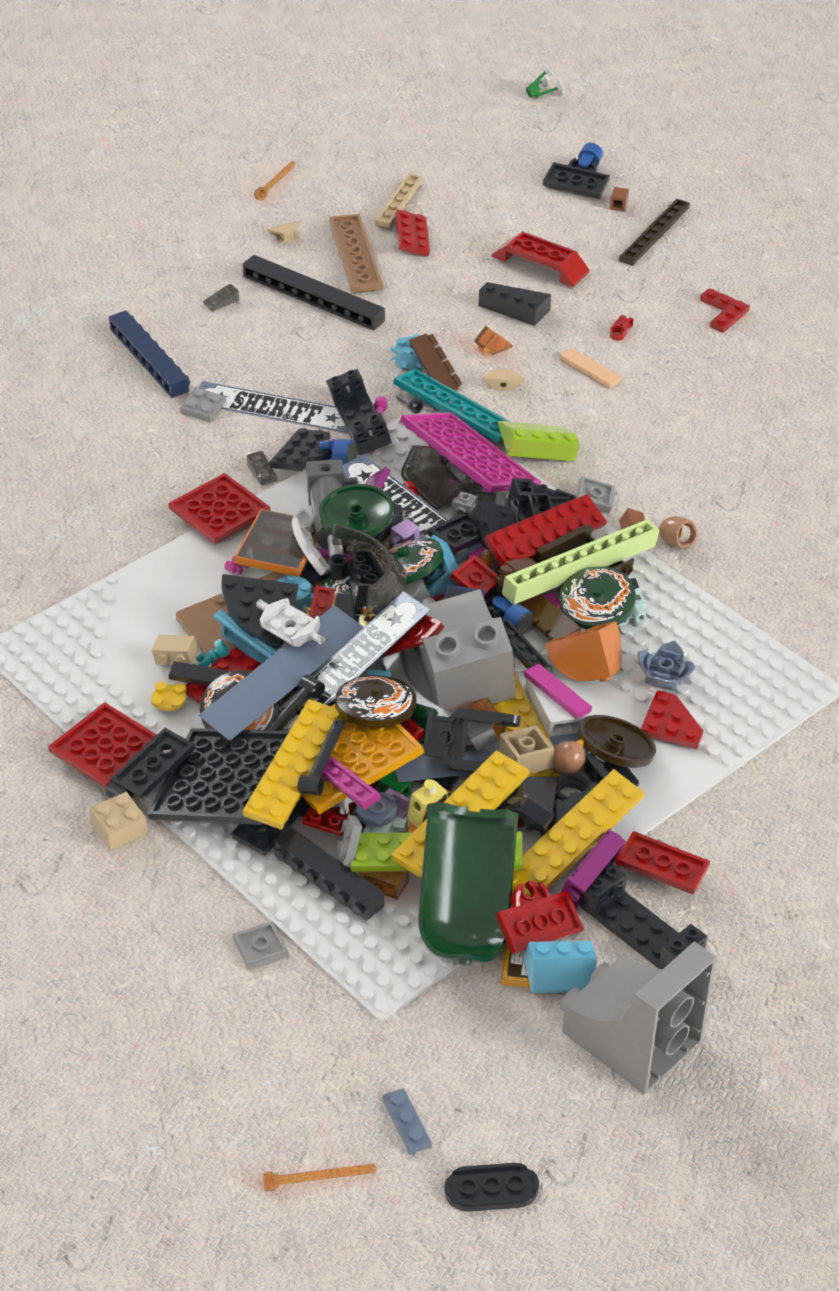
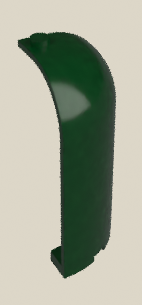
M449 803L428 804L418 924L423 942L435 955L458 960L459 965L470 966L472 962L492 961L502 951L506 940L495 914L511 908L510 900L513 887L518 813L509 810L480 809L479 813L468 811V807Z

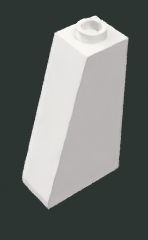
M526 679L525 692L548 737L577 733L581 721L588 717V715L586 714L578 719L574 718Z

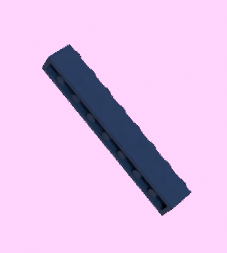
M125 310L109 316V326L112 333L171 398L189 392L190 379L188 375L182 372L181 368L174 363L171 357L169 358L165 350L159 347L158 343L150 337V334L143 329L142 325L138 324L133 315H130Z

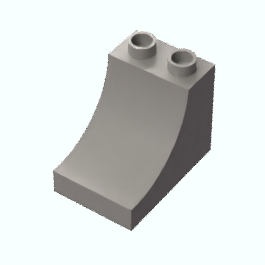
M481 590L424 605L430 609L426 615L440 621L444 626L438 635L423 639V645L416 646L435 705L454 712L458 708L477 709L515 698L513 650L501 617L492 619Z
M694 941L664 969L648 967L629 958L625 954L611 965L604 962L594 970L590 983L582 990L576 987L572 988L563 998L560 1005L561 1010L564 1011L562 1032L645 1095L702 1043L716 956Z

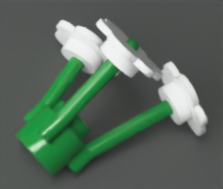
M544 63L542 64L544 72L538 73V78L525 88L530 98L534 96L538 98L553 91L564 95V87L561 80H557L558 84H556L555 88L539 93V85L543 87L550 85L549 79L545 75L555 76Z

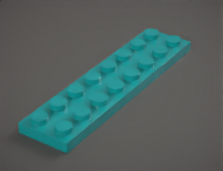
M413 369L395 377L393 380V384L401 390H405L412 394V396L423 400L426 404L437 408L440 412L453 413L472 429L490 438L493 442L499 443L503 441L498 421H511L423 372Z

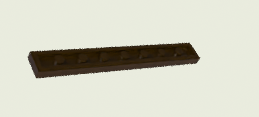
M676 199L619 256V261L633 266L690 208V203Z

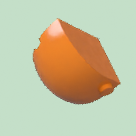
M616 621L586 629L585 632L581 630L562 637L561 640L556 638L545 643L548 656L553 665L562 674L574 680L593 681L600 679V682L608 681L612 675L619 671L621 666L622 647Z

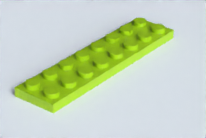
M413 832L361 833L355 859L351 861V872L409 871L393 861L391 854ZM517 832L514 870H523L522 832Z

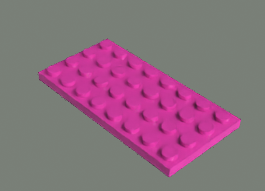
M451 412L402 415L400 418V422L408 430L413 431L418 438L427 442L428 446L436 449L441 456L450 460L451 464L459 467L464 474L473 478L474 482L482 485L489 493L509 491L513 478H529L533 480V483L541 485L542 481Z

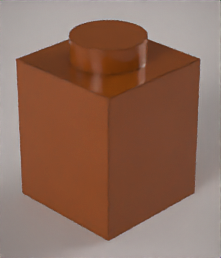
M614 187L610 200V210L625 212L629 199V189Z
M627 508L619 520L621 530L644 521L645 517L643 512Z

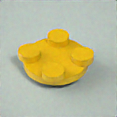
M157 682L151 696V704L162 711H174L181 708L186 702V686L181 683L173 685Z

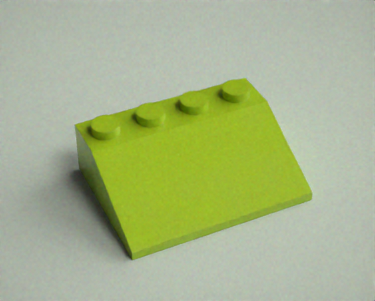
M498 421L508 456L574 461L580 447L577 435L563 426Z

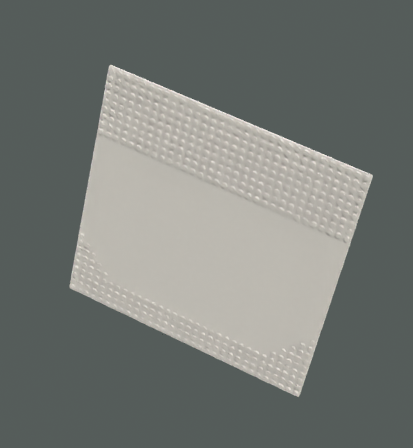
M425 403L419 413L411 411L405 415L444 412H440L437 408ZM401 417L387 424L392 444L375 450L373 454H364L382 469L384 467L390 469V475L403 484L406 481L413 482L417 487L418 496L448 520L453 518L452 501L454 498H457L460 492L477 496V503L481 500L504 506V499H508L509 491L487 492L482 485L474 482L473 478L464 474L459 467L451 464L450 460L441 456L436 449L428 446L427 442L418 438L413 431L408 430L400 422ZM521 465L523 468H525L527 471L533 474L536 478L542 481L541 484L547 485V488L556 490L555 487H553L548 482H546L545 480L534 474L532 471ZM306 468L256 495L271 507V511L295 515L300 509H305L313 519L312 505L309 506L307 495ZM265 520L261 527L294 534L290 524ZM253 523L216 544L212 543L196 529H193L1 633L0 674L64 733L104 702L155 734H158L165 727L186 739L191 728L205 729L201 718L198 716L200 714V704L186 696L185 704L174 711H162L151 704V696L157 682L173 685L187 684L186 682L170 680L168 674L172 665L156 664L151 649L159 634L189 636L176 620V612L221 594L222 574L258 579L273 573V571L249 567L248 569L241 567L243 568L241 575H238L236 572L232 574L225 570V562L232 561V557L236 555ZM606 524L604 527L593 531L591 537L597 540L615 533L617 530ZM309 529V530H308V531L311 533V535H312L314 529ZM257 534L256 536L258 539H263L261 546L271 547L274 543L281 545V550L297 553L298 542L262 534ZM316 541L314 546L317 548H321ZM249 550L246 556L253 559V551ZM647 551L623 560L626 562L631 558L635 559L633 571L627 577L629 579L636 578L646 601V618L643 622H637L635 618H631L626 625H618L622 647V661L619 671L612 675L610 680L600 682V679L593 681L571 679L562 674L554 665L550 672L592 706V711L587 714L588 716H613L628 721L641 729L656 691L661 690L676 694L703 729V737L698 750L652 738L656 745L653 761L644 767L629 768L639 780V786L637 787L644 792L645 797L611 829V831L619 834L626 842L633 831L643 835L647 834L839 697V683ZM468 556L456 561L458 567L468 560ZM281 557L278 565L283 566V562L291 558ZM561 585L556 587V595L559 600ZM532 625L523 634L536 650L546 649L545 643L550 641ZM675 640L684 652V661L693 662L695 670L683 679L674 690L648 684L647 677L638 662V652L650 650L655 654L660 646ZM199 648V652H198L197 656H198L199 654L203 653L200 648ZM407 649L405 660L411 684L423 697L435 704L417 650ZM195 658L193 665H198L199 662ZM514 669L525 691L527 678L524 677V671L517 672ZM484 706V707L475 709V710L490 711V709H489L488 706ZM491 724L499 741L500 734L502 733L498 725ZM595 756L597 759L601 760V762H605L604 760ZM156 762V763H150L149 765H150V766H153V765L157 764L158 762ZM584 762L583 767H582L578 772H576L575 774H579V775H581V776H584V777L589 781V783H590V785H591V784H593V783L589 780V778H588V777L586 776V774L584 773V765H585V762ZM472 774L460 775L452 792H455ZM164 780L147 796L138 798L134 795V797L150 810ZM412 781L411 795L422 788L424 784ZM379 783L375 788L377 792H380ZM571 787L560 790L567 797L575 791L581 793L579 789ZM299 816L291 825L293 829L342 862L341 858H339V853H337V844L339 840H342L343 836L303 825L302 820L304 817ZM160 820L270 922L273 921L278 930L378 1021L385 1020L461 966L458 964V960L435 955L423 942L418 924L422 878L411 871L356 872L384 892V907L366 921L362 917L355 915L345 905H341L334 897L324 893L320 887L309 882L299 872L292 870L285 862L278 860L274 855V846L266 856H263L232 839L231 833L239 824ZM526 826L517 830V832H522V855L542 838L538 830H527ZM258 828L255 832H264L266 829ZM593 847L548 889L550 895L561 892L567 878L572 875Z

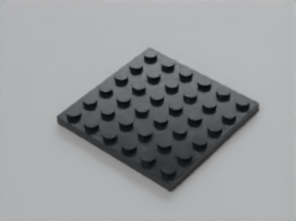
M191 728L186 739L194 743L196 749L165 778L148 812L150 820L263 825L262 822L243 816V809L289 731L242 730L229 741L215 729Z

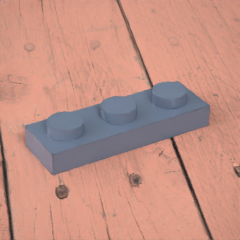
M402 1088L383 1095V1103L409 1155L430 1148L431 1140L405 1089Z

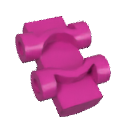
M234 555L231 562H225V570L232 574L236 572L238 575H241L243 572L241 567L248 569L249 566L235 564Z

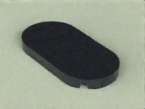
M522 1163L459 1167L452 1171V1174L445 1180L444 1185L445 1197L449 1204L458 1210L466 1212L525 1207L536 1199L539 1192L537 1174Z

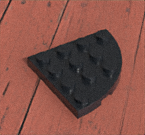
M222 574V598L224 599L226 610L233 621L251 637L255 636L265 641V644L280 648L286 641L261 627L260 618L264 611L256 607V603L262 600L267 604H271L288 598L290 605L295 608L298 584Z

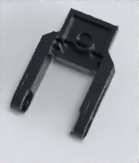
M458 708L449 717L428 714L423 747L425 753H423V756L443 758L454 771L474 773L484 762L463 760L468 736V722L520 727L521 716L467 708Z

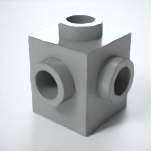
M460 492L457 498H454L452 501L453 518L465 512L471 515V512L477 505V496Z

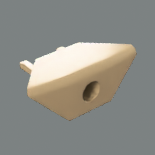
M302 220L267 229V231L274 235L282 244L295 241L300 238L296 230L302 223Z
M495 368V370L484 375L483 380L494 390L512 391L524 381V377L512 369L499 370Z

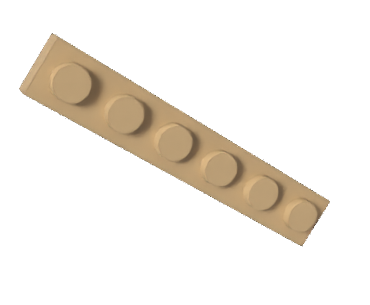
M408 173L375 219V225L383 228H390L395 221L396 210L404 209L423 182V176Z

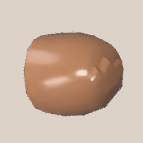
M668 517L658 527L662 540L674 547H690L698 538V531L694 522L684 517ZM683 525L690 528V537L685 542H680L678 539L683 534L682 527Z
M583 740L562 741L554 747L552 769L555 773L560 775L576 773L583 767L585 762Z

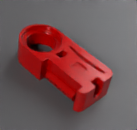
M620 315L610 328V338L616 341L624 339L628 329L633 326L634 319Z

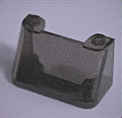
M412 445L401 470L403 480L405 482H413L417 487V494L437 511H443L452 507L453 499L457 498L460 492L478 496L483 488L482 485L474 482L473 479L469 480L468 483L461 482L448 469L450 460L441 456L436 449L430 446Z

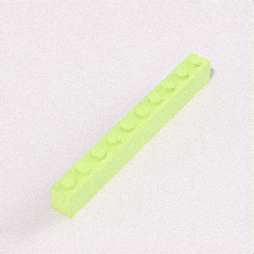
M647 519L505 576L502 594L512 604H517L563 585L570 576L582 569L597 566L607 567L655 547L659 529Z

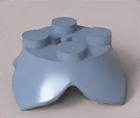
M675 640L660 646L655 654L650 650L639 651L637 654L639 665L647 677V683L650 685L674 690L683 679L695 670L693 662L684 661V652Z

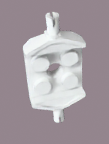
M288 598L271 604H267L262 600L257 601L256 607L264 611L260 618L262 628L296 647H300L311 640L320 645L324 642L325 638L317 634L320 628L318 616L313 619L290 605Z

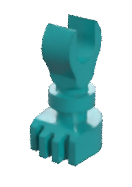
M222 639L214 642L216 649L209 650L210 653H201L196 657L199 666L208 667L213 659L217 660L219 656L224 658L230 654L227 645Z

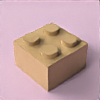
M537 725L500 734L498 751L528 768L529 774L553 768L554 748Z
M127 792L89 808L91 825L110 851L147 835L146 817Z

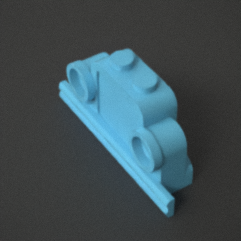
M221 609L213 615V618L222 624L221 636L261 664L279 649L265 644V641L255 636L251 637Z

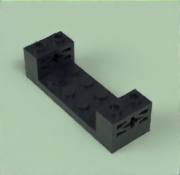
M358 368L326 380L332 401L351 440L357 445L359 456L392 444L386 422L381 412L377 413L370 400Z
M612 863L603 869L585 893L581 892L580 908L658 969H664L694 941L704 949L706 948L707 935L694 925L690 924L681 932H677L625 892L627 874Z

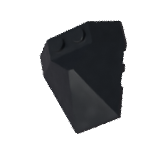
M513 478L506 505L513 508L514 523H518L574 500L576 495L559 489L547 488L545 484L533 483V480L529 478Z
M528 776L495 810H509L518 813V817L523 818L527 830L545 831L554 818L553 806L556 804L555 795H557L559 784L558 776Z

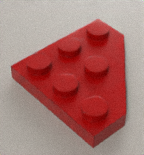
M425 614L380 657L423 645V639L438 635L444 628L443 624Z
M657 690L641 729L652 738L698 750L703 737V729L676 694Z

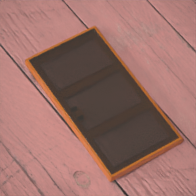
M260 509L234 557V563L300 576L308 559L299 546L293 532L292 519L294 515ZM313 523L308 531L311 533L314 541L313 545H315L317 539Z

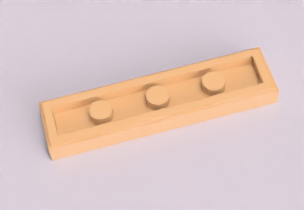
M573 348L560 355V360L608 388L621 382V376Z

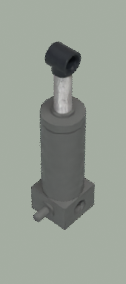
M342 459L306 462L307 495L309 506L312 505L317 543L321 548L329 550L330 578L343 580L348 577V558L344 555L343 548L349 544L350 540L333 536L323 528L319 517V507L329 493L346 485L358 484V478H345Z

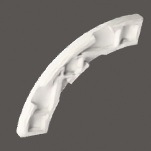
M300 509L292 519L294 535L312 566L320 576L329 573V565L313 545L314 541L311 533L308 531L314 520L305 509Z

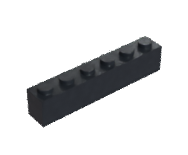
M292 827L274 840V855L278 860L285 862L292 870L299 872L309 882L320 887L324 893L331 895L341 905H345L352 910L355 915L367 921L384 907V892L356 872H351L349 867L344 866L342 862Z

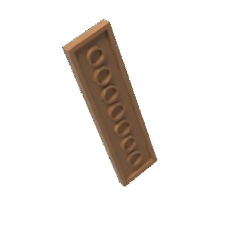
M360 214L330 216L329 223L351 292L383 289V282Z

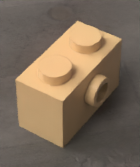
M159 634L151 651L155 663L159 665H173L174 661L193 664L199 648L195 636Z

